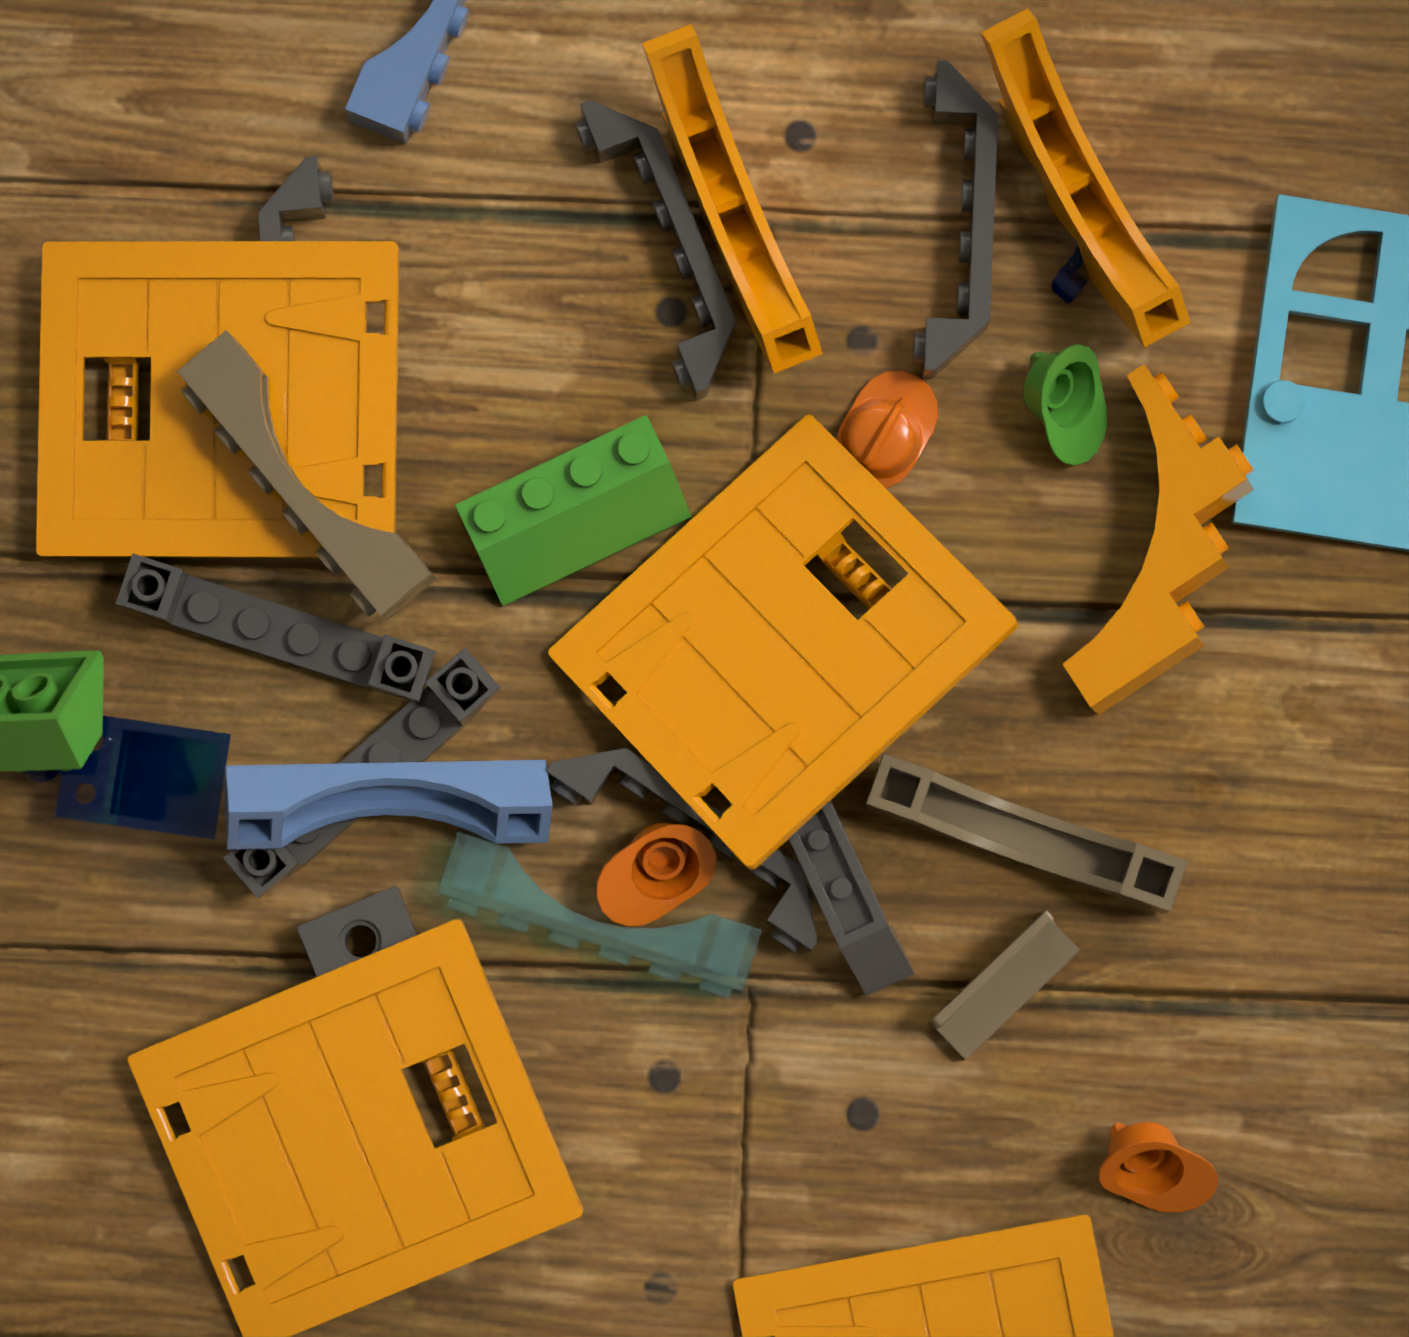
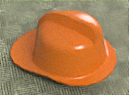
M905 371L884 372L872 378L860 391L839 428L836 440L887 489L901 482L908 475L932 436L938 420L937 399L931 387L919 376Z
M658 823L644 828L634 837L630 845L616 853L603 866L596 886V898L601 911L613 922L627 927L644 926L661 918L684 901L698 894L709 884L716 870L717 859L712 842L701 831L687 825Z
M1149 1121L1132 1125L1117 1122L1111 1126V1140L1108 1144L1107 1158L1100 1166L1098 1176L1104 1189L1124 1196L1147 1208L1164 1213H1181L1198 1208L1209 1201L1217 1190L1218 1175L1213 1165L1201 1156L1180 1147L1174 1135L1166 1126Z

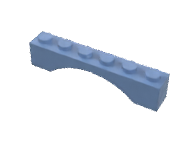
M433 0L429 9L407 34L387 50L364 62L345 108L349 122L407 144L412 130L418 133L421 132L430 110V104L424 102L432 83L438 86L441 84L449 65L450 56L444 53L451 36L459 38L467 23L470 10L464 7L466 0Z
M546 760L225 766L224 788L227 850L283 848L298 837L325 825L357 817L379 815L416 816L446 822L474 832L495 844L548 843L552 799L548 772L546 771Z

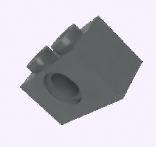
M397 886L297 927L317 977L363 958L354 956L348 947L350 934L359 927H369L375 933L377 943L372 953L418 935L403 896Z

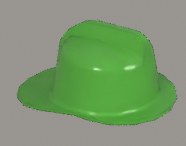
M1080 344L1069 346L1062 352L1033 353L1029 358L1030 370L1023 384L1025 406L1036 418L1043 422L1052 453L1062 463L1075 466L1085 463L1097 453L1101 446L1108 422L1107 407L1096 354L1088 346Z

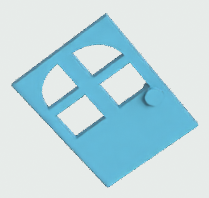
M1281 194L1275 197L1241 451L1254 469L1253 472L1246 476L1254 490L1233 503L1231 524L1409 552V403L1397 401L1406 333H1409V215ZM1347 235H1379L1371 302L1292 290L1294 278L1302 262L1319 246ZM1288 313L1367 326L1358 394L1296 385L1287 380L1279 381Z

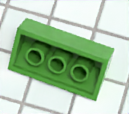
M647 414L455 504L458 514L503 607L692 518L670 462Z
M100 650L0 655V772L69 771L82 768L100 739L103 729L104 658Z

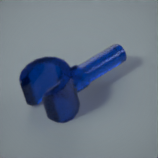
M1078 245L1072 257L1062 266L1051 283L1053 292L1068 304L1076 298L1088 283L1077 272L1083 264Z

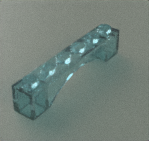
M457 832L438 890L440 895L449 898L446 906L449 909L474 917L477 916L479 908L499 914L496 924L523 933H527L529 925L532 924L550 930L547 938L548 941L576 950L580 940L600 946L598 957L628 966L630 958L634 957L651 963L648 973L675 982H679L681 973L702 979L699 987L700 990L728 999L732 989L743 992L762 933L761 929L715 914H709L688 923L662 928H625L597 922L569 910L543 892L523 871L509 848Z

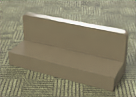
M1048 910L1042 912L928 1021L963 1060L972 1055L1080 951L1052 921L1054 917Z

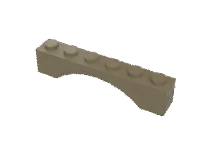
M227 330L177 371L187 383L180 390L200 414L207 409L210 410L220 422V425L214 430L217 436L234 455L241 449L255 464L248 470V473L267 495L274 490L280 494L288 504L281 511L301 535L310 530L322 545L315 551L317 556L335 576L341 571L345 572L356 586L349 594L369 617L377 611L380 616L389 620L437 579L398 534L368 528L341 517L324 506L303 486L288 464L275 434L269 406V378L238 340Z
M884 754L880 760L864 809L1161 914L1171 911L1188 862L1132 841L1090 830L1033 811L972 788L935 771Z

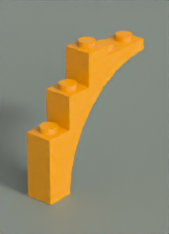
M1027 8L981 32L1003 97L999 100V104L1011 139L1038 171L1050 209L1077 241L1090 281L1144 348L1190 324L1179 285L1139 231L1099 163L1063 89L1035 16Z
M689 24L641 43L664 112L662 116L674 153L693 187L704 225L724 262L736 302L773 373H778L822 355L812 316L788 270L753 190L722 110L694 28Z
M1145 364L1127 374V377L1145 409L1157 452L1159 498L1155 531L1142 570L1122 606L1093 640L1062 664L1090 708L1098 715L1205 646L1197 634L1205 626L1188 601L1178 606L1177 602L1230 568L1221 555L1230 548L1212 522L1204 528L1202 524L1254 490L1246 477L1254 469L1236 444L1227 449L1218 436L1201 448L1199 445L1207 441V437L1191 414L1183 419L1180 418L1171 404L1180 397L1164 373L1160 372L1153 377Z

